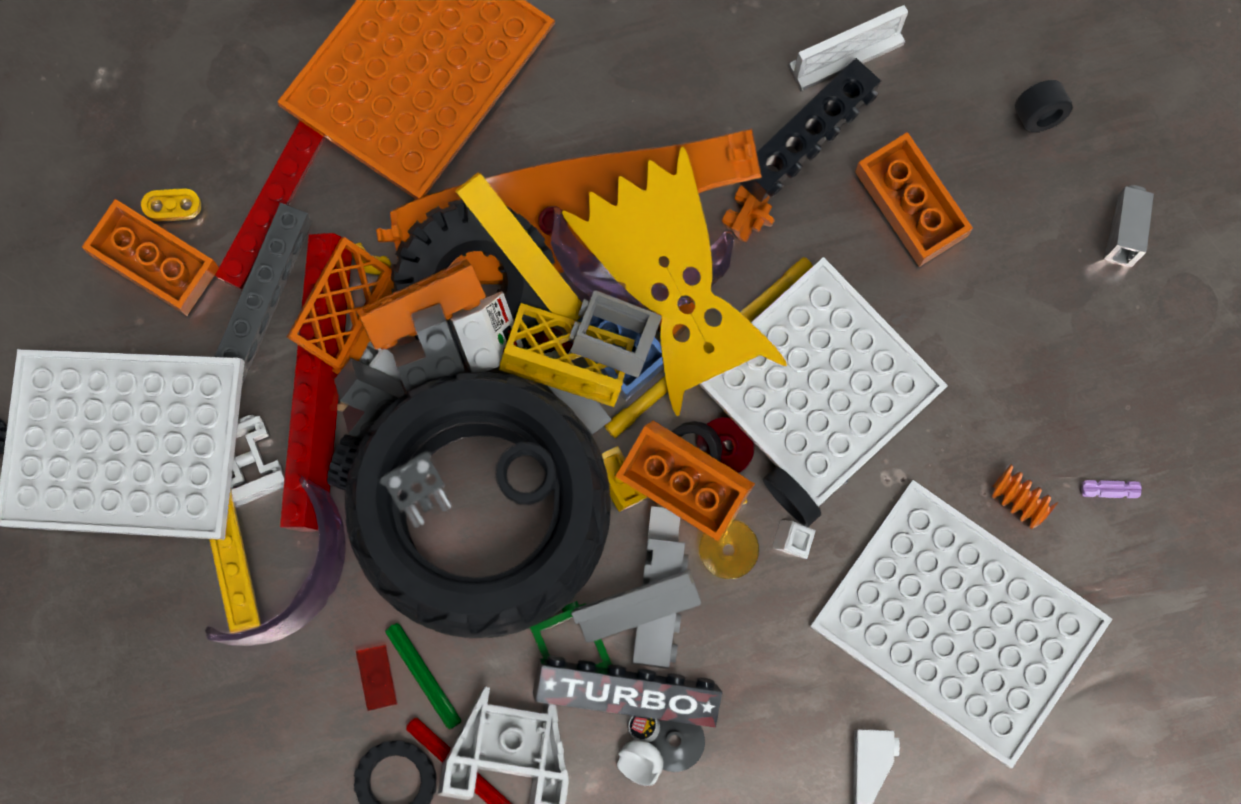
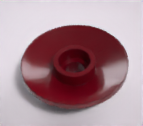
M721 417L708 422L707 425L713 428L721 439L723 450L720 462L737 473L743 472L753 459L754 442L731 418ZM698 435L697 448L709 455L708 443L703 437ZM726 440L732 442V450H728L725 447Z

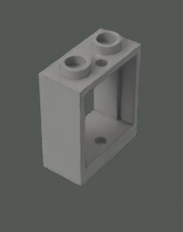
M594 290L591 300L584 299L578 316L583 318L582 322L578 323L575 321L569 339L574 340L570 352L638 378L662 316ZM593 315L642 334L635 353L586 335Z

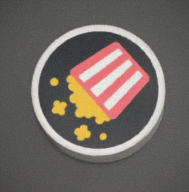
M632 716L628 724L629 733L634 739L651 742L659 735L660 722L658 719Z

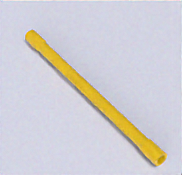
M802 257L780 279L740 313L750 322L753 321L813 267L812 263L806 257ZM706 342L704 344L705 352L712 353L714 351L712 343ZM665 376L627 408L617 413L604 426L614 439L668 392Z

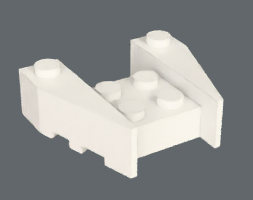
M483 688L477 696L442 765L438 795L465 800L473 798L477 769L532 777L529 804H566L569 779L564 763V750L560 740L556 705L544 703L542 713L488 705L490 688Z

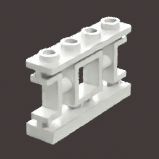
M248 415L238 420L236 438L245 435L251 451L237 457L234 453L233 472L235 477L231 479V490L235 508L284 488L285 474L281 463L276 460L265 465L256 441L269 436L265 422L260 416ZM256 462L260 474L264 477L245 484L246 481L241 467Z

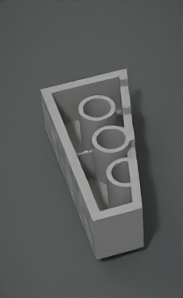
M648 539L643 585L686 571L689 555L684 554L685 543ZM675 613L637 626L633 656L634 665L669 669L670 662L676 663L678 645L672 644L673 633H679L680 614Z

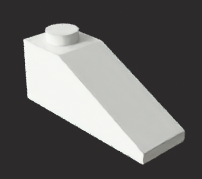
M854 731L853 804H873L894 763V756H899L900 742L899 738H894V731Z

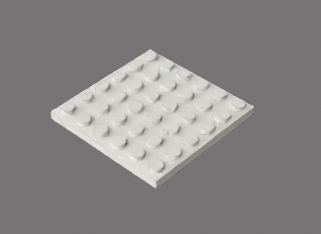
M824 257L752 322L782 354L787 366H782L763 356H758L699 384L776 466L786 471L805 489L818 507L948 386Z

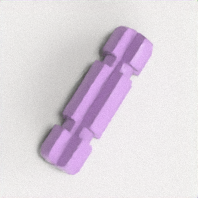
M1085 480L1082 482L1081 491L1084 497L1098 495V497L1123 498L1124 496L1127 498H1138L1141 496V483L1128 481L1125 484L1124 481L1102 480L1096 483V480Z

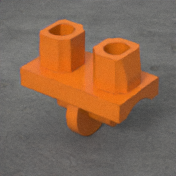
M740 186L735 194V201L743 205L740 213L730 209L726 211L722 223L726 228L735 233L738 240L746 243L753 230L759 232L763 225L770 227L773 225L775 220L769 215L772 206L767 203L770 197L767 196L760 202L747 189Z

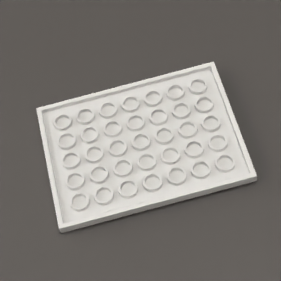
M17 349L0 478V527L225 540L245 361L241 358Z
M912 480L810 627L1005 766L1012 769L1112 621V618Z

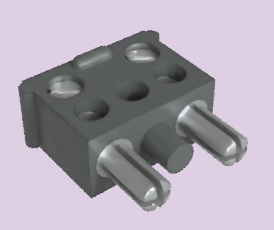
M429 452L421 454L385 475L380 480V483L389 490L400 511H406L415 528L420 526L409 508H412L420 524L423 525L424 520L415 504L419 502L424 512L434 508V505L429 498L430 495H434L442 511H447L437 491L441 494L448 508L452 507L442 489L446 486L432 464V456ZM427 477H436L435 484L428 485L426 483ZM415 484L422 485L420 493L412 491V487ZM401 492L408 493L406 501L399 500L398 497Z

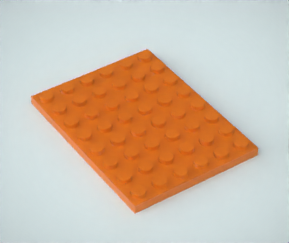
M356 0L277 103L279 107L414 199H420L429 192L555 25V20L525 0Z

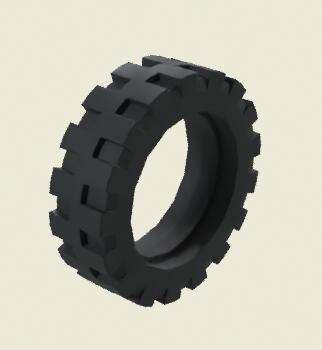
M385 741L372 747L360 759L354 774V791L358 797L359 804H382L376 800L371 791L370 779L376 765L383 759L391 756L406 757L416 765L420 772L421 785L419 793L409 804H431V800L436 792L437 775L433 762L421 748L404 741Z

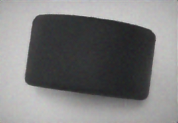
M1046 80L1025 90L1017 98L1015 109L1026 130L1042 132L1063 122L1070 115L1073 105L1061 82Z

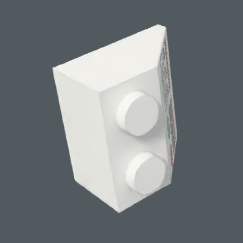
M502 291L480 300L481 303L473 309H461L453 313V317L449 319L465 364L470 372H486L500 366L514 324ZM521 339L514 341L513 346L522 348Z

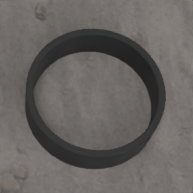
M776 466L763 478L765 486L773 497L803 526L809 527L822 515L821 510L811 496L782 468Z

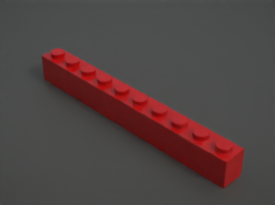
M334 233L309 234L301 309L342 238L341 236ZM344 248L341 258L343 266L348 267L351 266L352 252ZM351 270L345 271L348 285L350 282ZM339 273L330 274L327 279L330 292L342 290ZM344 293L333 295L332 300L335 311L347 310ZM325 297L316 299L314 303L316 316L329 314ZM346 314L337 316L341 333L345 332ZM331 318L318 320L322 337L335 335ZM311 322L303 324L299 330V335L307 341L316 339ZM336 338L323 341L326 353L335 358L339 351ZM299 345L297 347L280 527L299 532H326L330 493L327 474L330 469V462L333 459L339 398L334 379L338 374L332 371V366Z

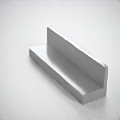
M689 569L577 607L572 611V616L575 624L580 623L585 640L589 643L699 606L701 600Z

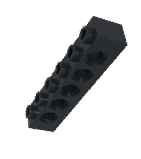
M855 58L757 151L761 178L739 183L760 202L768 195L771 198L775 197L783 188L782 182L787 177L792 180L802 170L803 166L801 164L807 158L812 161L822 150L821 144L826 140L829 143L832 142L841 132L839 127L844 122L849 125L859 115L860 111L858 109L863 104L869 106L877 98L879 93L876 90L881 80ZM844 93H849L854 98H849ZM825 111H831L835 116H829ZM806 129H812L816 135L808 133ZM786 147L794 148L797 153L788 151ZM767 165L776 167L778 172L769 170Z

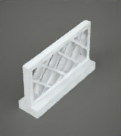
M905 5L799 52L797 60L790 62L788 67L800 91L838 75L855 58L861 63H865L903 46L905 40L901 30L908 14Z

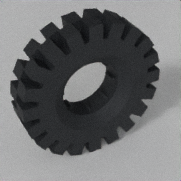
M462 199L448 202L449 207L441 209L439 206L426 213L428 218L422 223L416 221L407 231L410 237L406 242L401 240L395 253L398 261L397 264H392L391 280L394 282V289H391L392 294L448 268L461 255L465 257L468 252L481 251L486 257L490 254L495 256L501 265L498 267V270L503 273L501 289H498L497 293L503 292L514 321L520 303L550 311ZM507 207L551 264L555 263L551 249L544 243L545 239L540 232L523 216ZM523 314L522 320L528 329L539 325L536 318ZM448 320V321H447L448 326H449V328H450L451 334H452V336H453L454 342H455V344H456V347H457V349H458V352H459V355H460V358H461V361H462V364H463V363H464V358H463V356H462V353H461L460 348H459V346H458L457 340H456V338H455V335H454L453 330H452V328H451L450 322H449V320ZM526 338L521 339L522 349L529 345V342Z

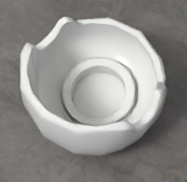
M634 739L624 744L618 754L620 758L617 762V767L627 778L643 786L655 784L663 769V758L655 746L647 741Z

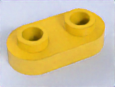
M191 189L153 190L145 194L141 201L143 213L152 221L190 220L200 213L202 207L200 198ZM191 202L192 206L190 209L184 210L182 209L183 204ZM161 203L163 205L160 211H153L156 204Z

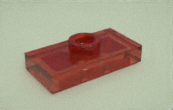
M387 645L356 651L367 711L398 705Z

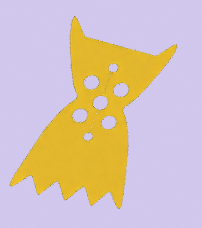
M681 147L675 176L668 173L652 160L648 161L646 190L640 189L627 179L619 176L617 206L610 204L594 192H590V218L588 222L572 213L562 211L563 217L614 279L640 303L662 316L660 333L662 358L668 394L676 416L680 415L685 390L758 356H763L782 366H787L782 354L762 332L731 304L714 295L711 291L713 270L709 234L693 170L684 147ZM661 256H666L669 259L667 267H662L659 264ZM694 267L699 271L700 281L697 285H688L684 281L683 272L686 268ZM655 283H663L668 288L669 296L665 301H657L652 296L651 289ZM681 296H690L694 300L695 309L692 313L684 314L679 310L678 300ZM714 308L721 313L722 322L719 326L712 327L705 322L704 314L708 309ZM677 324H684L688 327L690 337L686 342H679L674 338L673 328ZM706 342L714 345L712 353L705 352L703 347Z

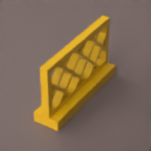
M520 303L499 370L614 407L621 391L625 373L614 369L618 375L617 379L605 376L601 369L608 366L600 363L596 364L595 361L585 357L584 359L589 367L584 369L575 366L571 360L582 356L574 353L567 355L561 345L572 340L569 339L575 320ZM523 314L536 318L539 325L528 329L522 320ZM558 325L564 327L568 334L556 338L550 328ZM589 325L586 332L588 336L601 341L604 340V342L625 347V350L632 352L635 342L633 339ZM544 331L550 341L538 345L532 335ZM526 338L532 348L526 350L513 346L514 341ZM554 347L560 358L553 359L547 357L543 351Z

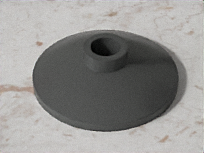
M659 720V735L649 743L659 750L663 758V770L680 772L694 766L701 758L705 747V736L700 725ZM677 735L680 737L681 744L678 747L670 745L669 739L671 736Z

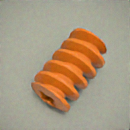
M1011 464L993 484L992 498L995 499L1003 495L1001 503L1003 507L1012 502L1013 506L1010 513L1014 514L1019 510L1023 511L1020 521L1023 522L1031 518L1032 521L1029 528L1032 530L1047 518L1057 503L1049 506L1051 501L1050 495L1040 499L1039 497L1042 492L1040 487L1030 491L1032 486L1030 479L1021 484L1023 473L1018 472L1012 476L1014 466Z

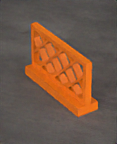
M342 237L290 329L287 338L332 366V371L336 374L341 372L350 358L359 361L370 339L359 316L356 315V311L392 294L391 289H394V282L391 280L392 269L347 238ZM344 248L353 253L356 265L343 266L341 254ZM373 266L381 272L376 282L368 283L364 267ZM357 269L361 285L349 288L345 271ZM339 273L343 289L330 292L327 279L330 274ZM363 289L366 301L362 307L355 308L350 291ZM344 293L348 310L336 312L332 296ZM325 297L329 314L317 317L314 303L316 299ZM349 313L353 326L350 331L341 333L337 316ZM331 318L335 335L322 337L318 320ZM311 322L316 339L307 341L298 335V332L303 324ZM336 338L339 351L335 358L326 353L323 341Z

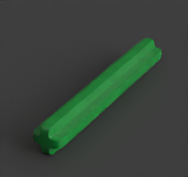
M395 623L385 630L386 635L446 728L449 730L453 729L461 723V718L401 625Z

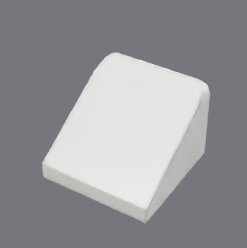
M781 520L772 547L779 551L807 559L816 530L794 521Z

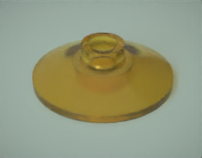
M733 520L727 532L719 541L706 533L702 535L699 544L700 559L704 567L714 576L727 580L737 579L749 573L755 566L759 556V543L750 527L740 521ZM727 545L734 548V554L731 556H726L723 553V548Z

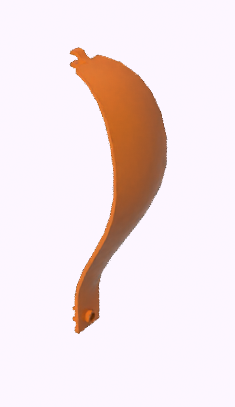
M747 129L683 144L565 159L486 177L485 180L507 207L523 216L540 232L545 239L544 243L551 249L555 263L552 265L560 274L587 264L597 257L569 224L557 236H549L542 232L538 224V218L545 208L556 206L588 222L590 218V192H594L610 204L617 206L619 176L627 179L640 189L646 190L648 161L652 160L668 173L675 176L681 147H684L688 154L698 194L712 188L761 178L753 131L752 129ZM461 185L424 196L390 212L391 228L376 229L378 242H394L397 251L401 240L406 242L410 237L407 231L415 222L422 223L428 218L426 213L438 206L441 209L449 207L448 202L461 200L455 192ZM481 251L468 252L465 257L461 255L450 264L452 266L467 259L472 264L480 284H502L503 273L498 270V267L501 265L498 259L491 254L486 257Z

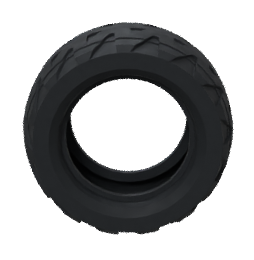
M489 372L458 373L450 377L444 376L428 381L410 390L384 410L371 425L355 453L347 478L345 491L347 533L354 555L368 581L389 604L407 618L428 629L450 636L462 638L502 637L524 631L552 617L564 608L587 583L601 558L608 535L611 512L610 484L600 449L592 434L574 412L555 395L526 380L505 374ZM494 437L514 444L534 443L544 448L552 457L556 468V483L553 487L554 509L550 526L545 537L530 556L517 566L491 576L465 577L455 575L437 568L423 558L412 542L407 525L406 511H400L387 487L380 483L382 477L421 454L429 452L432 456L448 444L465 438ZM401 492L398 497L399 500L406 501L408 493Z

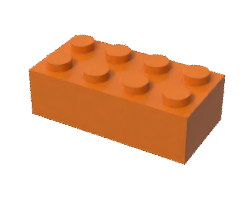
M908 132L858 162L855 170L856 175L919 267L967 238L973 227Z
M114 199L82 246L89 256L185 316H188L219 268L213 259Z
M654 420L644 426L615 476L717 541L727 532L755 485L752 481Z

